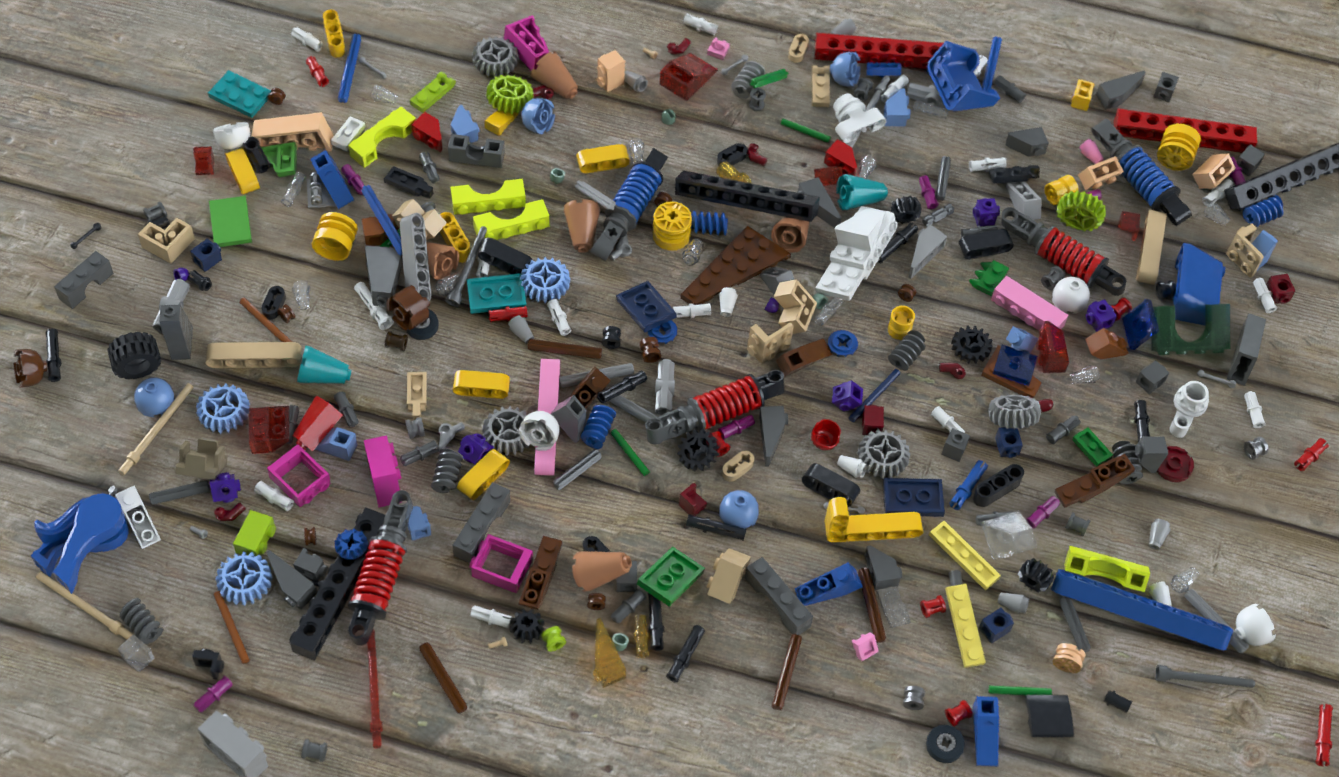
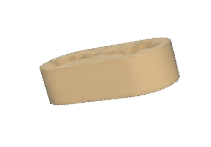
M797 34L794 37L788 55L791 62L799 63L803 60L809 43V38L806 35Z
M749 451L738 453L724 464L722 477L729 482L739 479L753 467L754 455ZM742 459H749V463L746 461L742 463ZM728 469H729L730 471H732V470L735 469L734 474H733L732 472H730V473L728 474V473H727V472H728Z

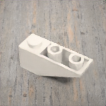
M135 486L115 494L141 548H146L160 541L161 539Z

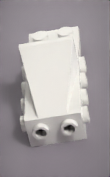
M861 206L852 218L835 227L838 245L830 254L831 263L815 287L816 293L848 301L851 300L862 279L867 280L897 229L894 213Z

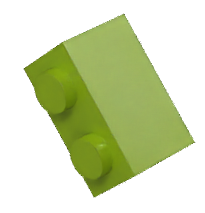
M250 510L233 542L235 552L242 555L244 551L247 556L253 552L255 557L264 554L269 538L273 537L276 531L273 517Z

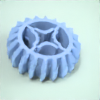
M546 256L544 260L537 258L536 262L531 260L530 265L526 264L527 269H522L520 280L523 281L521 286H524L525 295H529L531 300L536 298L537 303L540 300L546 303L547 300H553L554 298L560 300L561 295L565 296L566 291L569 289V271L566 269L565 264L561 265L560 260L554 262L553 257L550 260H547Z
M226 383L223 387L217 384V388L213 389L210 387L209 392L204 391L203 396L199 397V402L196 405L197 416L200 423L204 424L206 429L210 428L212 432L218 429V432L221 434L223 430H226L228 433L231 428L237 430V425L243 426V420H247V414H250V402L245 392H242L241 388L236 389L234 384L230 387ZM232 401H235L238 404V407H235L234 404H232ZM209 409L213 410L214 416L208 413Z
M244 551L242 556H238L235 553V558L233 559L227 556L228 563L221 562V569H217L218 576H216V586L222 597H226L228 602L233 600L236 605L242 601V604L245 606L247 601L254 604L255 598L261 600V594L267 595V588H271L273 577L271 567L268 566L265 559L262 560L260 555L255 557L253 552L247 556ZM248 568L256 569L259 572H255V570H249Z

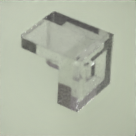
M134 634L118 648L121 658L137 672L144 669L154 659L151 649Z

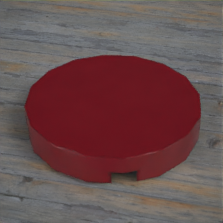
M1168 446L1169 454L1158 468L1157 473L1163 479L1170 482L1179 483L1187 480L1194 469L1193 458H1190L1185 449L1177 446Z

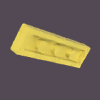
M945 521L930 531L929 536L984 590H987L1000 579L1001 575Z
M961 584L946 587L945 591L964 668L984 665L986 661L967 585Z

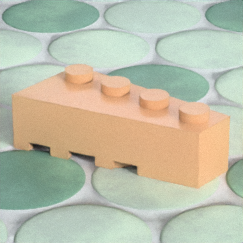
M322 112L254 120L251 137L259 140L260 147L295 142L297 150L298 147L309 148V151L324 148L326 151L332 152L331 139L334 137V134Z

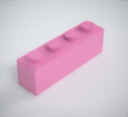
M1008 276L994 289L991 298L995 304L1003 307L1012 315L1017 316L1025 321L1026 324L1034 327L1051 339L1065 326L1068 314Z

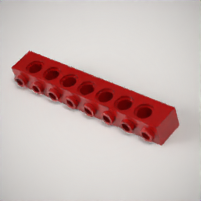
M816 33L814 60L834 61L842 53L856 52L860 60L857 63H901V67L927 69L929 60L943 43Z
M1118 109L1114 118V127L1123 137L1161 142L1166 128L1173 124H1185L1193 127L1200 134L1201 141L1199 147L1243 153L1249 145L1253 147L1257 145V127L1127 109Z

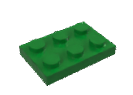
M672 546L638 579L637 585L670 607L704 573L705 568Z

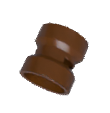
M647 337L640 341L639 345L641 351H643L642 357L644 362L654 363L661 359L662 355L660 349H658L659 343L657 338Z

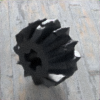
M911 195L908 197L903 196V198H896V201L892 202L891 213H894L895 221L901 222V224L911 221L915 222L916 218H920L922 213V207L917 197L912 198Z
M1027 559L1019 569V581L1025 584L1024 587H1029L1031 591L1045 592L1053 581V570L1047 567L1048 564H1043L1041 560Z
M524 608L522 609V614L515 612V618L510 619V632L514 633L513 638L515 640L520 638L522 644L525 640H528L531 644L533 638L539 640L540 634L544 632L543 626L545 625L544 620L541 619V614L539 612L534 614L533 609L526 612Z

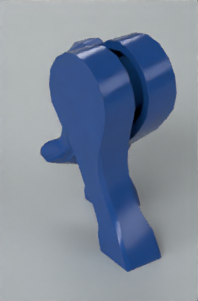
M95 494L76 502L53 522L43 523L36 520L34 522L35 530L43 544L30 556L34 564L44 574L50 577L53 572L56 580L72 594L77 584L81 563L89 552L114 550L127 539L129 526L120 503L109 494ZM61 556L60 562L54 569L57 559Z

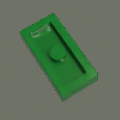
M1088 427L1072 438V441L1096 467L1111 460L1113 454Z

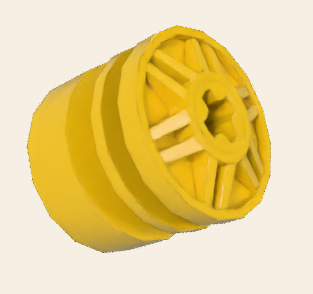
M1185 124L1170 125L1166 128L1157 152L1158 161L1164 167L1174 171L1189 169L1194 162L1201 141L1200 134L1193 127Z
M666 202L657 207L653 215L652 234L654 242L660 248L668 251L684 248L688 244L691 235L692 216L690 210L678 202Z
M329 212L323 214L311 243L313 250L328 260L342 261L347 259L358 231L357 224L354 220L341 213Z

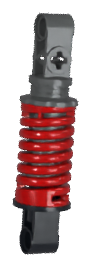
M1012 207L1005 208L1002 211V226L1019 238L1026 240L1029 246H1034L1036 248V255L1047 259L1048 262L1053 263L1055 266H1059L1067 274L1071 273L1072 277L1080 278L1087 284L1088 288H1092L1096 284L1114 296L1124 293L1126 278L1107 266L1109 263L1107 257L1105 258L1100 254L1095 255V251H1089L1087 246L1083 248L1082 243L1077 244L1078 241L1076 239L1072 240L1071 236L1065 237V233L1060 232L1054 225L1048 229L1044 227L1043 223L1040 222L1038 224L1032 218ZM1011 216V217H1013L1014 219H1013V220H1007L1006 217ZM1118 282V283H1120L1122 286H1121V287H1115V286L1113 285V283Z
M779 370L770 371L757 378L752 374H748L746 377L731 382L728 385H723L693 398L690 397L687 400V406H680L674 411L649 419L645 423L647 441L650 444H660L685 432H691L692 429L706 430L714 427L716 423L721 424L730 418L733 419L736 415L741 416L743 413H748L749 410L760 409V407L765 406V400L784 393V374Z
M404 490L394 493L385 515L384 524L379 527V535L371 537L369 541L368 552L356 582L354 595L348 603V608L354 612L348 632L354 644L359 646L369 642L376 619H384L386 617V607L389 605L390 594L393 592V586L396 583L395 579L398 577L397 572L400 571L399 565L402 564V557L407 553V548L403 545V541L407 537L405 531L408 527L413 503L409 493ZM401 501H407L404 505H398ZM359 630H363V631H364V633H363L362 635H360V636H355V633H356L357 631H359Z

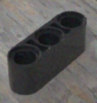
M1007 229L967 235L958 242L963 256L967 260L1006 253L1014 247Z
M485 238L478 252L480 260L511 275L521 274L522 269H527L526 264L530 265L532 260L530 256L493 238Z
M817 463L811 464L802 477V483L807 488L830 500L836 497H843L847 500L848 507H851L861 491L856 483Z
M1011 464L978 484L973 496L974 503L979 507H986L1018 488L1024 476L1023 467L1018 464Z

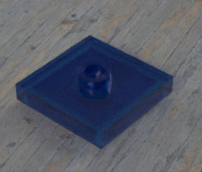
M1145 299L1122 317L1129 349H1137L1159 332L1150 299Z
M1002 344L992 374L1029 386L1038 356L1021 350L1018 351Z

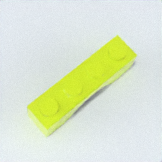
M402 106L392 111L390 115L380 120L375 126L366 130L364 134L354 139L348 145L350 157L363 168L367 167L377 159V144L388 137L406 138L412 133L411 124L416 121V118Z
M523 179L506 180L498 191L491 194L477 193L469 185L451 187L454 215L493 210L499 211L511 208L517 209L525 207L526 204Z
M542 199L526 203L523 213L516 218L500 219L491 212L473 216V225L476 235L480 228L485 226L487 232L484 239L493 238L498 240L550 227V217Z
M1069 546L1064 563L1065 571L1083 576L1097 575L1106 577L1126 588L1144 593L1150 576V570L1147 566L1074 546Z

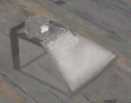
M1019 511L981 522L993 561L1038 547L1032 528Z

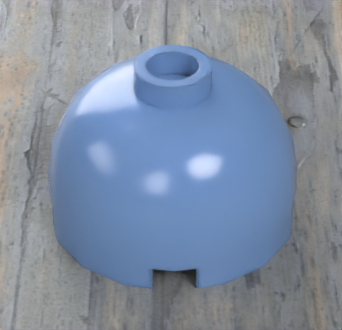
M856 52L842 53L830 65V73L833 75L836 83L841 86L854 87L853 83H858L860 66H857V61L860 60Z
M535 98L528 101L522 110L524 126L534 133L544 134V131L548 132L555 119V114H552V108L554 109L553 103L544 98Z
M160 378L143 380L136 388L134 395L138 411L148 417H155L154 415L158 414L162 416L175 400L170 384Z
M744 490L729 492L724 496L719 508V517L725 524L744 529L751 525L753 526L759 515V506L756 498Z

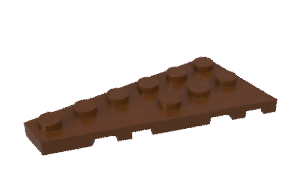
M747 226L681 293V299L688 304H704L719 294L723 288H730L736 284L740 285L761 274L763 270L776 266L778 262L790 259L791 253Z

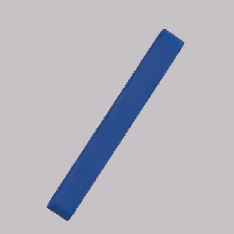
M1063 569L1057 570L1051 590L1057 594L1220 650L1227 649L1234 631L1224 624Z

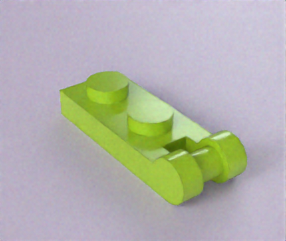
M442 71L439 72L433 81L410 99V105L424 113L455 86L456 80L451 77L448 78L447 74Z

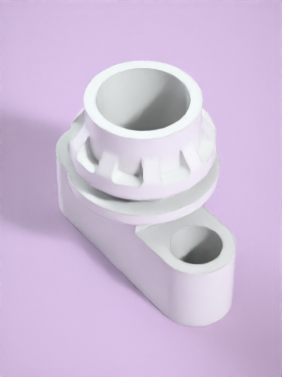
M850 93L840 96L833 105V109L836 111V118L839 120L835 131L844 143L856 140V131L866 132V127H869L874 132L881 129L887 121L878 108L866 111V106Z
M1190 381L1179 388L1175 394L1174 405L1177 412L1170 426V433L1177 438L1184 437L1193 418L1205 413L1209 403V391L1203 383Z

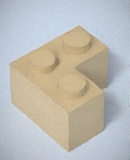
M414 199L404 202L392 216L397 226L400 227V220L403 217L414 213L421 214L425 222L426 240L434 238L447 223L435 209L425 212Z
M178 218L165 230L149 222L138 234L142 248L170 264L195 239L191 225Z
M797 279L780 282L774 298L784 308L778 324L784 327L792 323L794 325L793 334L806 332L817 302Z
M730 548L725 553H721L714 563L713 569L716 571L714 577L711 576L708 581L707 588L710 589L707 595L730 604L735 598L741 579L745 576L746 567L749 565L751 556Z

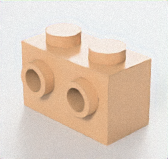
M616 50L598 58L597 83L607 93L624 84L625 60Z
M1229 153L1214 154L1192 175L1199 189H1213L1235 169Z
M1115 156L1087 167L1078 176L1085 190L1091 188L1095 190L1102 187L1104 183L1109 185L1117 181L1116 177L1124 171Z

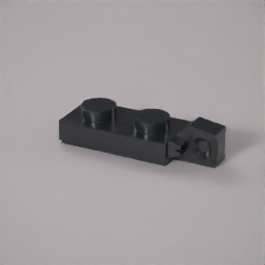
M1029 165L1028 167L1014 166L1012 168L997 167L989 170V177L994 184L1028 181V179L1039 178L1040 174L1038 165Z
M395 166L384 177V183L410 194L422 195L429 199L434 194L433 187L429 186L424 181V178Z

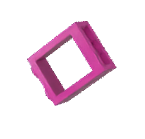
M298 444L267 467L269 478L294 500L300 508L304 504L310 503L318 493L325 491L331 484L329 473ZM302 462L319 479L297 494L281 477Z
M488 534L485 541L482 540L479 544L477 557H473L470 562L469 568H471L472 577L517 594L533 561V551ZM491 549L519 560L510 579L482 569Z

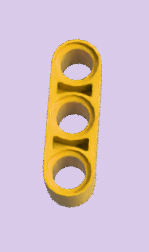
M326 10L323 13V22L331 56L340 58L345 54V45L339 16L335 10Z
M623 144L584 149L576 154L579 169L582 173L624 168L630 164L627 148Z
M240 148L225 153L228 165L242 195L260 189L259 182L244 149Z
M443 212L440 216L447 223L439 232L445 243L458 251L459 262H466L470 253V243L454 215L450 212Z
M459 370L455 372L453 392L461 396L504 399L508 397L510 377L503 373Z
M496 449L490 450L462 477L457 485V489L471 500H476L492 482L505 472L510 464V460Z

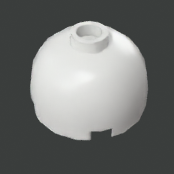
M237 122V125L226 124L214 128L213 132L217 144L221 148L230 149L231 151L243 147V143L250 137L248 123Z
M1066 277L1056 284L1052 293V301L1061 311L1077 314L1087 307L1090 291L1087 284L1080 278Z
M535 411L528 414L522 421L519 434L526 445L538 446L535 448L536 450L546 451L551 449L557 441L560 429L554 416L544 411Z
M1252 604L1244 608L1236 618L1235 632L1238 638L1243 639L1252 646L1268 644L1274 641L1276 634L1272 636L1271 630L1274 629V625L1269 615L1263 608L1259 610L1257 608L1258 604Z

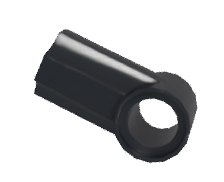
M248 137V140L243 143L247 158L257 173L267 172L271 164L260 147L259 140L255 137Z

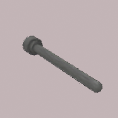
M482 226L477 234L454 290H451L445 299L452 306L458 307L461 303L462 288L487 232L485 226Z
M1157 665L1155 671V679L1160 682L1179 679L1250 688L1256 684L1252 679L1173 671L1166 665Z

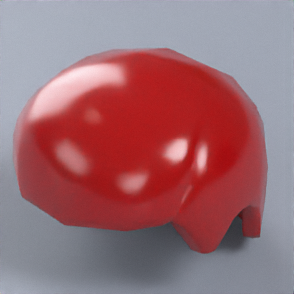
M822 419L815 424L811 432V441L821 450H832L839 443L841 429L836 422L830 419Z

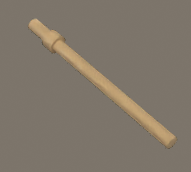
M190 383L186 384L136 449L127 455L126 461L118 470L121 475L124 476L132 465L137 464L143 451L194 388Z
M43 572L37 574L36 579L109 627V631L115 635H121L129 642L135 639V635L124 628V624L118 620H112L74 593L71 594L62 585Z

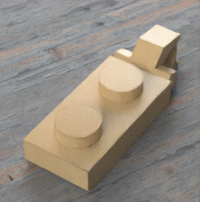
M407 372L408 412H413V420H416L417 417H421V411H426L427 372Z

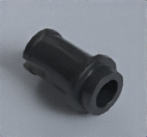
M166 216L151 222L162 229L170 225Z
M195 270L189 273L193 278L188 276V281L197 285L201 291H208L211 288L212 282L210 278L203 277Z
M1108 690L1104 698V702L1107 703L1106 705H1112L1127 713L1132 701L1116 694L1114 690Z

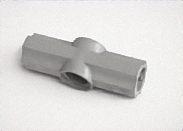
M914 83L909 84L907 91L909 98L923 101L930 108L945 107L935 85L925 87Z
M174 280L167 296H163L160 300L159 313L152 326L154 330L161 334L163 332L159 322L160 305L180 304L182 308L184 307L183 301L190 289L189 284L184 280Z
M663 359L658 363V377L655 385V413L659 416L672 411V397H674L675 363L669 359Z

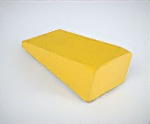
M1078 79L1071 107L1087 111L1095 84Z
M497 110L484 121L485 129L500 136L519 114L513 112V114L510 112L504 113V111L498 112Z

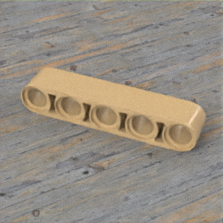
M1148 210L1136 275V281L1151 285L1156 283L1167 213Z
M296 342L210 343L207 346L206 365L211 368L297 367L301 363L302 346Z

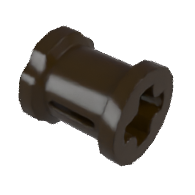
M388 331L385 338V348H399L400 351L404 352L408 342V335L404 334L401 336Z

